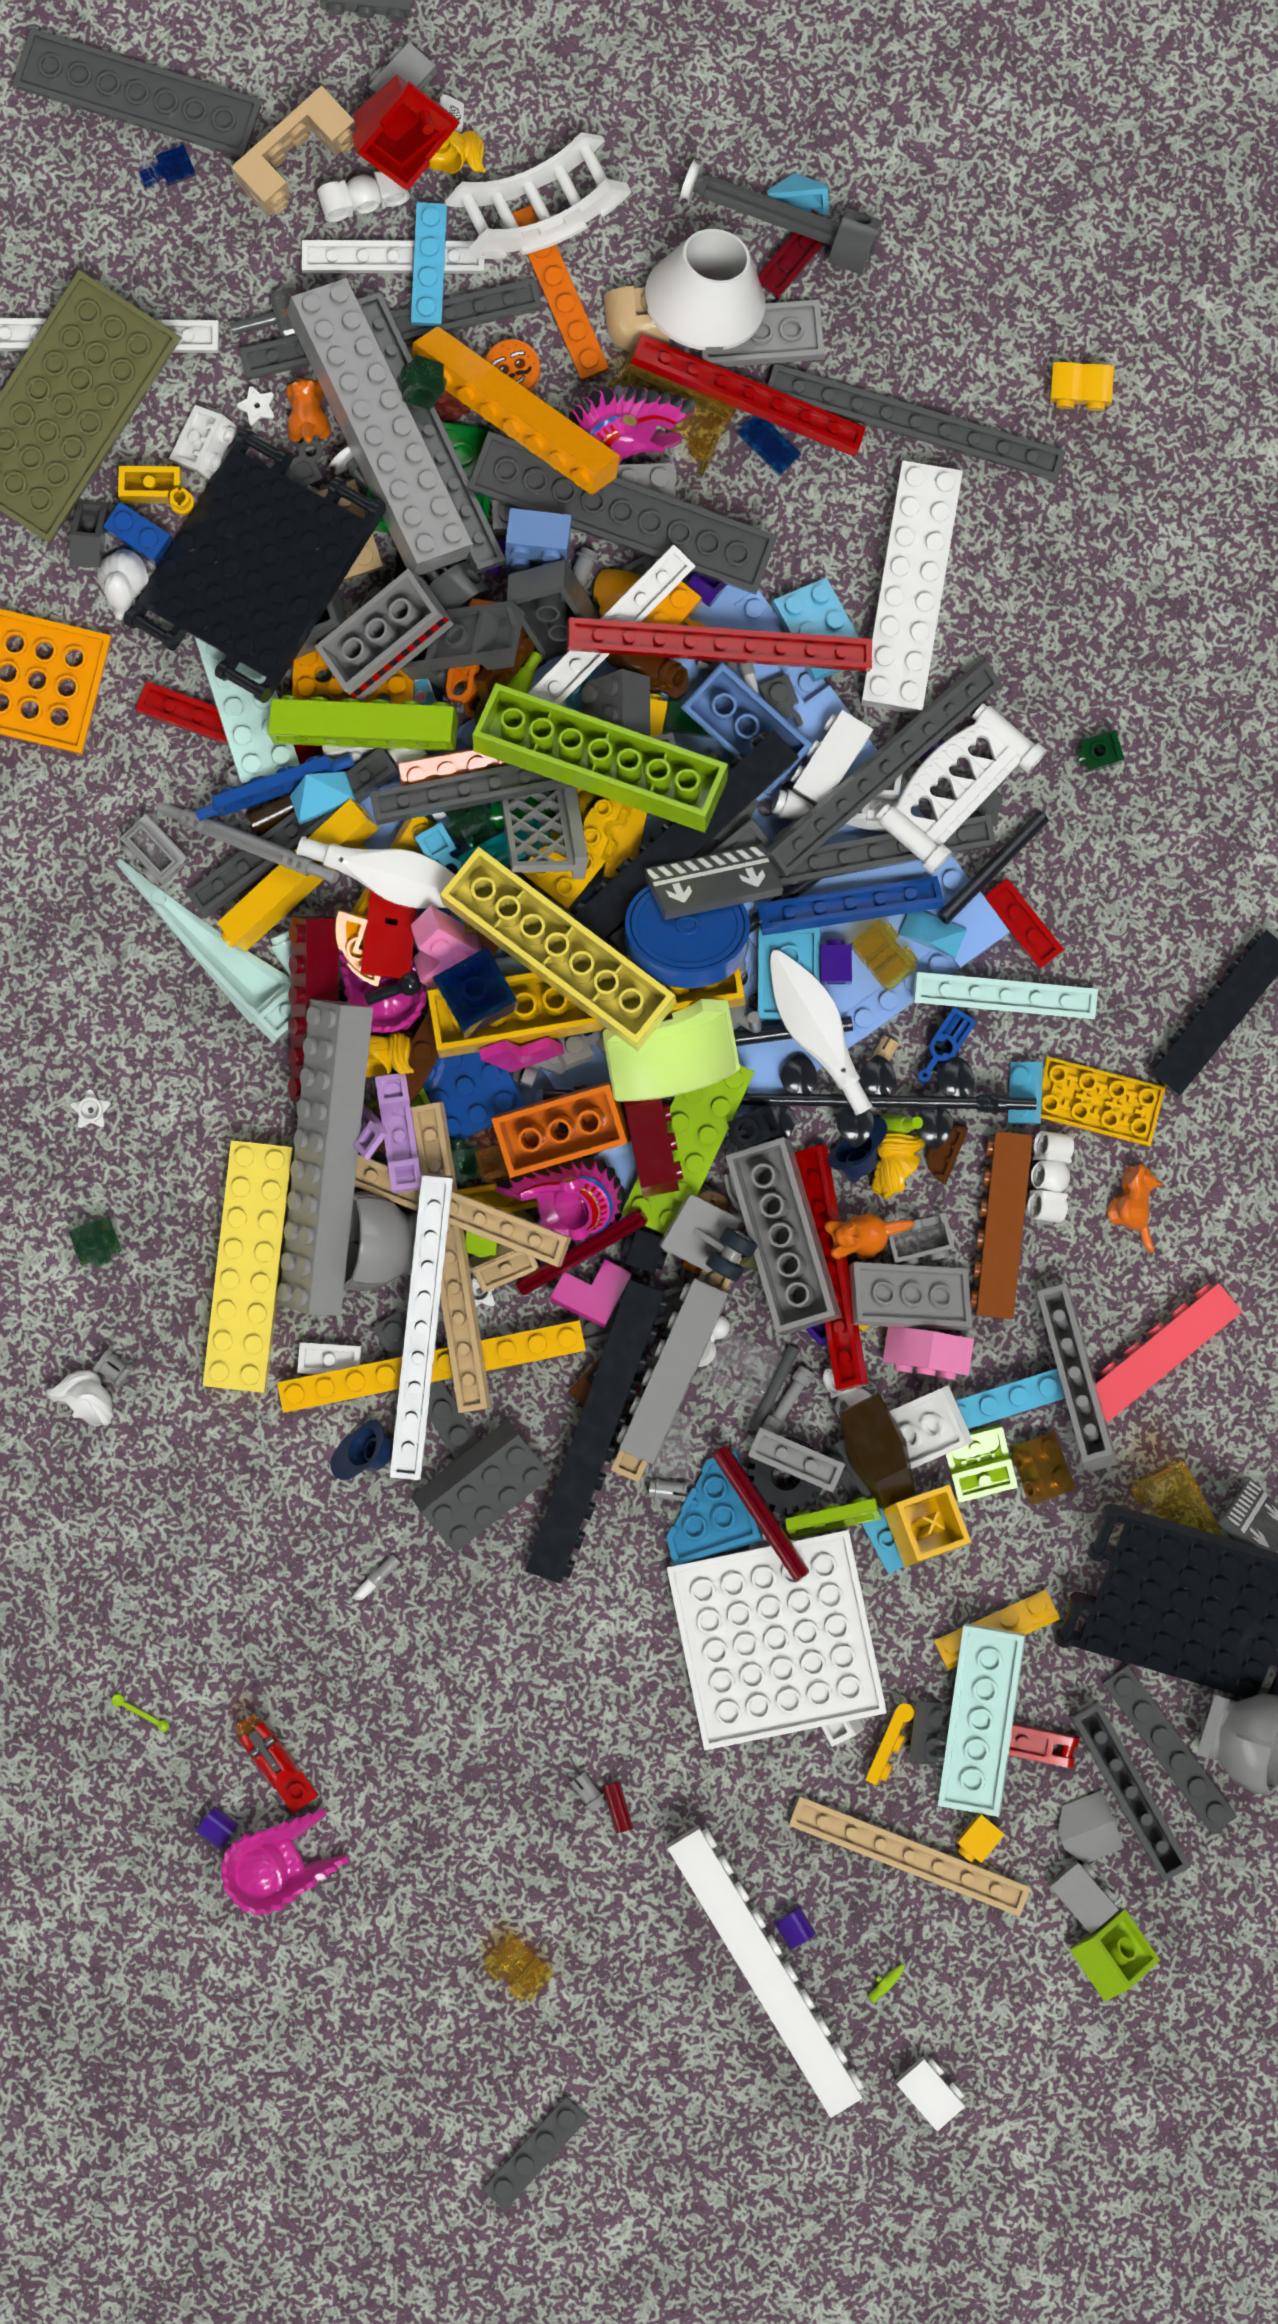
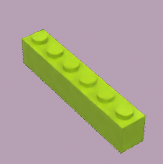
M286 695L282 696L281 699H271L268 735L273 744L455 752L459 716L454 706L445 702H434L432 705H420L416 701L390 704L389 701L375 699L372 700V703H363L353 698H343L339 702L329 701V699L324 697L299 700L295 696Z

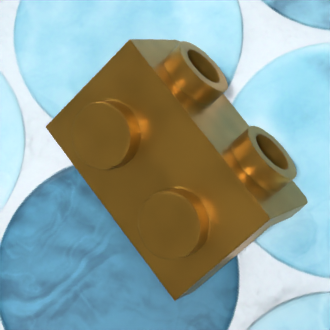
M1055 1431L1010 1447L1013 1463L1018 1469L1024 1493L1031 1505L1076 1489Z

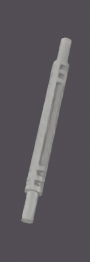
M163 802L157 804L156 809L160 813L179 821L181 826L306 876L314 875L331 883H336L339 878V872L315 863L314 859L302 855L299 856L296 851L211 817L199 821L196 812L186 808L183 810Z

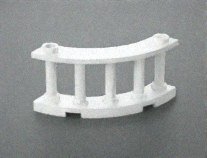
M581 132L570 144L553 157L536 167L511 177L487 182L462 181L446 199L445 203L451 207H465L477 230L478 238L468 248L472 257L500 259L506 258V253L520 250L521 254L525 255L548 248L587 229L586 223L598 214L604 217L615 209L631 193V190L626 182L609 180L606 177L594 153L605 141L603 136ZM585 161L597 184V188L581 200L568 172ZM558 180L571 207L551 217L537 188ZM526 194L540 222L519 227L506 201ZM494 204L506 229H489L479 206Z

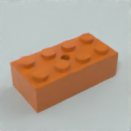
M611 1081L499 1113L491 1119L510 1178L621 1146L631 1140L621 1101H616L613 1098ZM560 1122L566 1124L569 1131L561 1132L558 1124Z

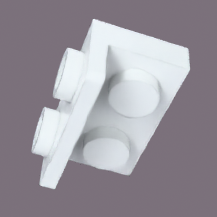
M194 405L169 460L177 465L196 471L203 477L211 480L220 467L222 457L228 445L234 438L237 426L222 414Z

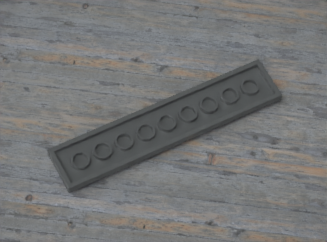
M488 431L467 488L478 495L517 509L571 515L572 529L655 559H659L674 544L695 565L691 572L755 595L777 539V535L617 477L591 495L517 441Z

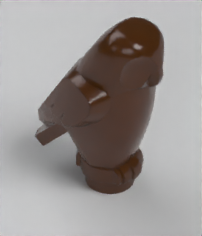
M609 654L605 658L610 665L618 670L624 669L650 676V691L663 692L673 699H679L680 696H684L689 688L687 669L681 663L671 658Z

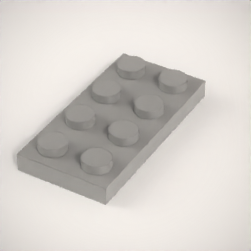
M819 299L766 303L762 323L750 339L736 347L723 350V347H706L705 350H701L702 359L719 367L824 360L825 352Z
M853 1262L849 1265L853 1325L968 1331L972 1328L968 1268Z

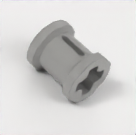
M108 1349L96 1363L93 1371L96 1373L101 1372L114 1382L113 1386L118 1389L134 1367L130 1364L125 1365L113 1356L111 1349Z

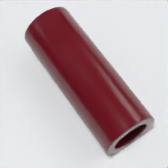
M620 1781L602 1785L615 1833L634 1829Z

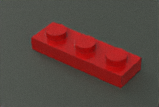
M1008 878L984 896L1011 935L1039 970L1064 951V948Z

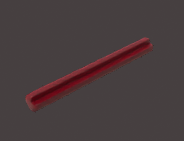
M637 1209L568 1250L561 1267L546 1263L516 1282V1287L522 1295L529 1294L644 1226L648 1222L645 1213L641 1209Z
M723 1446L716 1450L713 1458L793 1580L799 1581L809 1574L808 1567L729 1447Z

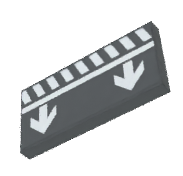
M762 844L646 868L644 877L665 920L782 895L783 886Z
M1249 1478L1240 1487L1219 1520L1218 1525L1233 1540L1276 1552L1278 1548V1505Z

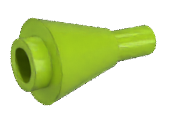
M533 651L507 687L528 693L534 679V671L539 665L542 655Z
M891 1112L881 1116L888 1126L887 1133L908 1134L911 1130L919 1129L923 1125L922 1119L918 1116L909 1118Z

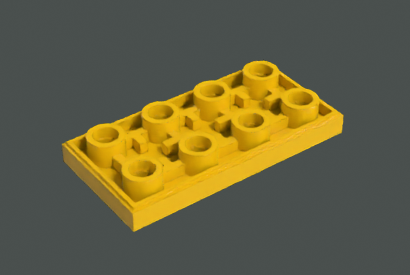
M1047 1056L1043 1067L1041 1119L1150 1147L1166 1087Z

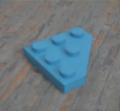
M736 1450L732 1451L733 1455L743 1468L739 1452ZM714 1458L706 1460L701 1470L700 1478L687 1496L681 1508L682 1512L674 1527H671L666 1536L674 1566L700 1561L763 1540L761 1529Z

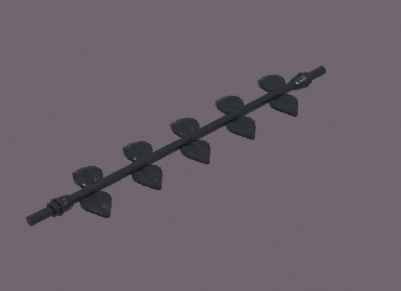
M796 1054L786 1063L781 1071V1083L788 1093H745L740 1105L771 1106L782 1135L769 1140V1142L782 1137L788 1139L795 1127V1115L789 1106L846 1107L838 1116L837 1128L841 1136L852 1148H858L863 1145L871 1135L874 1127L872 1112L868 1109L859 1115H855L845 1094H811L817 1085V1071L811 1060L803 1054ZM875 1055L861 1069L859 1075L860 1085L867 1094L866 1096L872 1107L925 1108L918 1115L922 1119L923 1125L921 1128L916 1129V1131L931 1150L942 1146L952 1131V1116L946 1109H976L980 1112L998 1115V1113H1005L1006 1110H1036L1037 1108L1036 1098L1006 1097V1094H998V1092L968 1097L973 1091L975 1084L973 1070L964 1059L956 1056L943 1066L938 1075L937 1082L945 1096L890 1095L895 1088L896 1074L890 1062L880 1055ZM589 1086L574 1087V1090L543 1089V1100ZM675 1096L661 1098L662 1103L672 1104ZM621 1101L622 1108L627 1120L624 1101Z

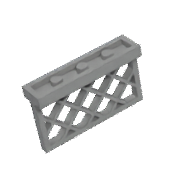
M572 786L554 790L548 797L542 793L501 801L512 872L571 871L572 879H585L588 854L576 787ZM531 796L539 801L540 804L533 808L524 801ZM548 807L558 814L551 819L541 812ZM515 808H519L527 813V815L519 819L510 812ZM535 818L544 825L537 830L527 823ZM521 829L529 834L530 837L523 841L514 834ZM552 829L560 834L561 837L554 841L546 836L545 833ZM538 840L548 847L543 852H540L531 845ZM555 851L565 857V860L554 861L548 856ZM526 852L534 859L532 861H518V856Z

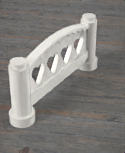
M984 703L972 715V718L976 720L973 725L950 737L923 761L904 788L897 805L891 807L889 804H886L876 816L880 821L879 824L924 863L922 867L931 875L951 855L952 851L944 845L951 835L1017 766L1028 774L1048 751L1040 743L1034 744L995 709L990 705L986 706ZM977 738H984L988 742L993 760L972 756L968 748L976 745ZM958 758H965L969 762L974 780L953 776L950 774L949 768L957 765ZM939 778H946L950 783L955 800L933 796L930 788L938 785ZM926 798L931 803L936 820L916 817L912 815L911 808L919 805V799Z

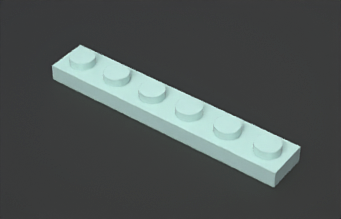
M915 972L912 1002L1095 1019L1098 989Z

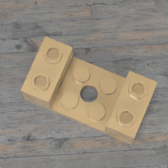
M322 85L231 166L235 182L268 217L272 213L276 215L281 213L289 205L288 199L291 197L287 182L274 168L285 161L287 158L286 152L293 146L298 148L308 140L310 136L308 133L310 131L320 139L335 157L340 152L346 154L354 147L352 134L356 132L354 119Z

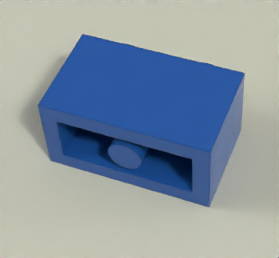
M121 502L118 503L103 525L108 535L135 551L156 567L174 542L170 534Z

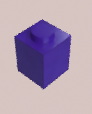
M843 939L826 940V945L820 946V983L822 985H847L852 983V945H845V940Z

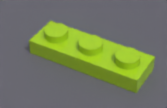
M862 1497L853 1500L852 1504L844 1506L831 1504L823 1507L821 1511L810 1513V1511H799L794 1513L792 1517L786 1518L785 1522L789 1535L792 1539L880 1520L882 1516L876 1499Z

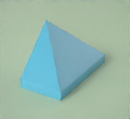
M791 174L767 190V197L811 212L813 209L820 215H829L828 186L824 183L800 174Z
M346 772L306 774L290 795L300 824L343 806L350 798L354 801L356 800Z
M924 911L907 913L899 935L956 958L967 929L951 922L945 924L938 917Z

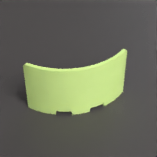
M700 999L684 1009L673 1012V1019L662 1021L638 1052L608 1029L604 1030L602 1035L614 1100L643 1101L676 1096L710 1086L738 1072L740 1064L728 1000Z

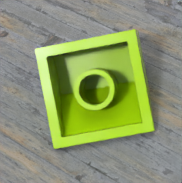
M1126 1909L1106 1921L1092 1934L1089 1933L1070 1949V1952L1104 2002L1129 1990L1160 1961Z

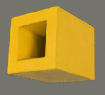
M978 1813L957 1838L956 1842L961 1846L957 1851L971 1863L975 1858L982 1863L1005 1834L982 1814Z

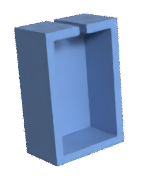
M510 508L506 535V576L563 559L569 565L571 515Z

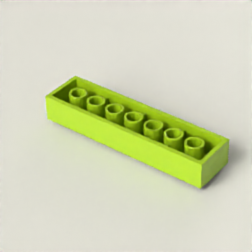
M495 683L472 734L474 752L704 833L728 780L727 763Z

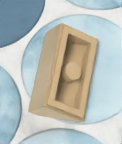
M504 1245L497 1246L496 1256H473L469 1258L482 1293L528 1275L539 1268L534 1257Z

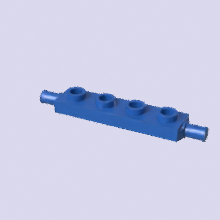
M351 753L337 759H330L327 755L310 757L305 761L306 763L296 767L285 766L271 776H258L250 779L248 784L238 788L232 786L222 789L219 792L220 794L212 797V804L195 809L198 820L202 821L216 815L226 816L294 791L306 774L338 772L355 766L354 759Z

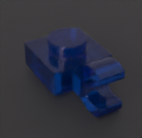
M184 145L156 155L158 165L139 172L144 188L154 185L162 179H165L167 186H171L196 176Z

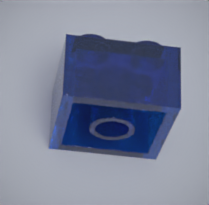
M487 947L432 977L438 992L464 1038L519 1009L515 995Z

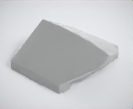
M1101 1790L1062 1806L1058 1835L1067 1852L1082 1862L1089 1863L1124 1848L1116 1823Z

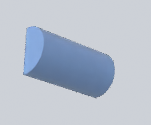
M723 662L681 707L685 713L734 757L741 752L746 756L755 748L751 743L763 731L769 735L775 730L799 756V759L768 787L771 791L779 785L813 747L809 740Z

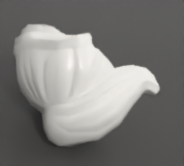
M118 549L113 554L105 557L101 562L100 568L98 567V583L105 594L107 602L113 607L115 618L121 621L130 609L133 599L141 594V591L148 584V573L145 564L135 551Z
M91 1370L75 1371L67 1375L54 1388L46 1390L48 1397L53 1402L62 1401L69 1405L74 1411L72 1414L73 1418H81L94 1427L108 1425L114 1417L111 1396L101 1385L100 1376Z

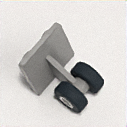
M689 1193L659 1244L662 1249L707 1272L714 1270L732 1281H738L744 1271L743 1267L738 1264L741 1256L752 1257L758 1247L754 1240L736 1230L740 1223L738 1217L692 1193Z

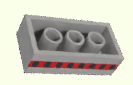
M408 568L315 645V648L343 690L361 702L451 628L454 623L425 580Z

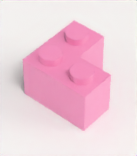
M432 905L410 925L417 947L421 950L413 958L420 982L432 989L451 987L483 955L475 930Z
M888 1327L883 1362L895 1364V1371L912 1373L914 1367L917 1368L918 1374L935 1376L936 1371H938L937 1377L955 1380L956 1374L969 1376L974 1339L928 1330Z

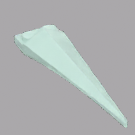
M118 859L117 866L250 1024L254 1023L273 1043L289 1031L288 1022L291 1018V1003L288 997L291 977L249 951L246 952L237 946L231 948L222 939V933L152 884V882L124 860Z

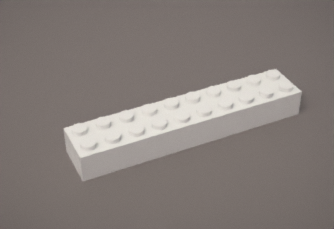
M697 1825L669 1842L667 1849L828 2115L832 2118L863 2099L860 2090L864 2088L862 2082L853 2068L848 2071L844 2066V2063L848 2060L838 2042L836 2041L831 2044L827 2036L831 2035V2032L821 2014L815 2017L811 2009L815 2006L806 1989L798 1990L795 1982L799 1979L788 1961L784 1964L778 1957L782 1954L781 1948L772 1934L766 1937L762 1930L766 1925L756 1908L749 1909L746 1902L750 1899L740 1881L735 1884L729 1875L734 1872L724 1854L718 1857L713 1848L717 1846V1843L709 1829L701 1830L700 1826Z

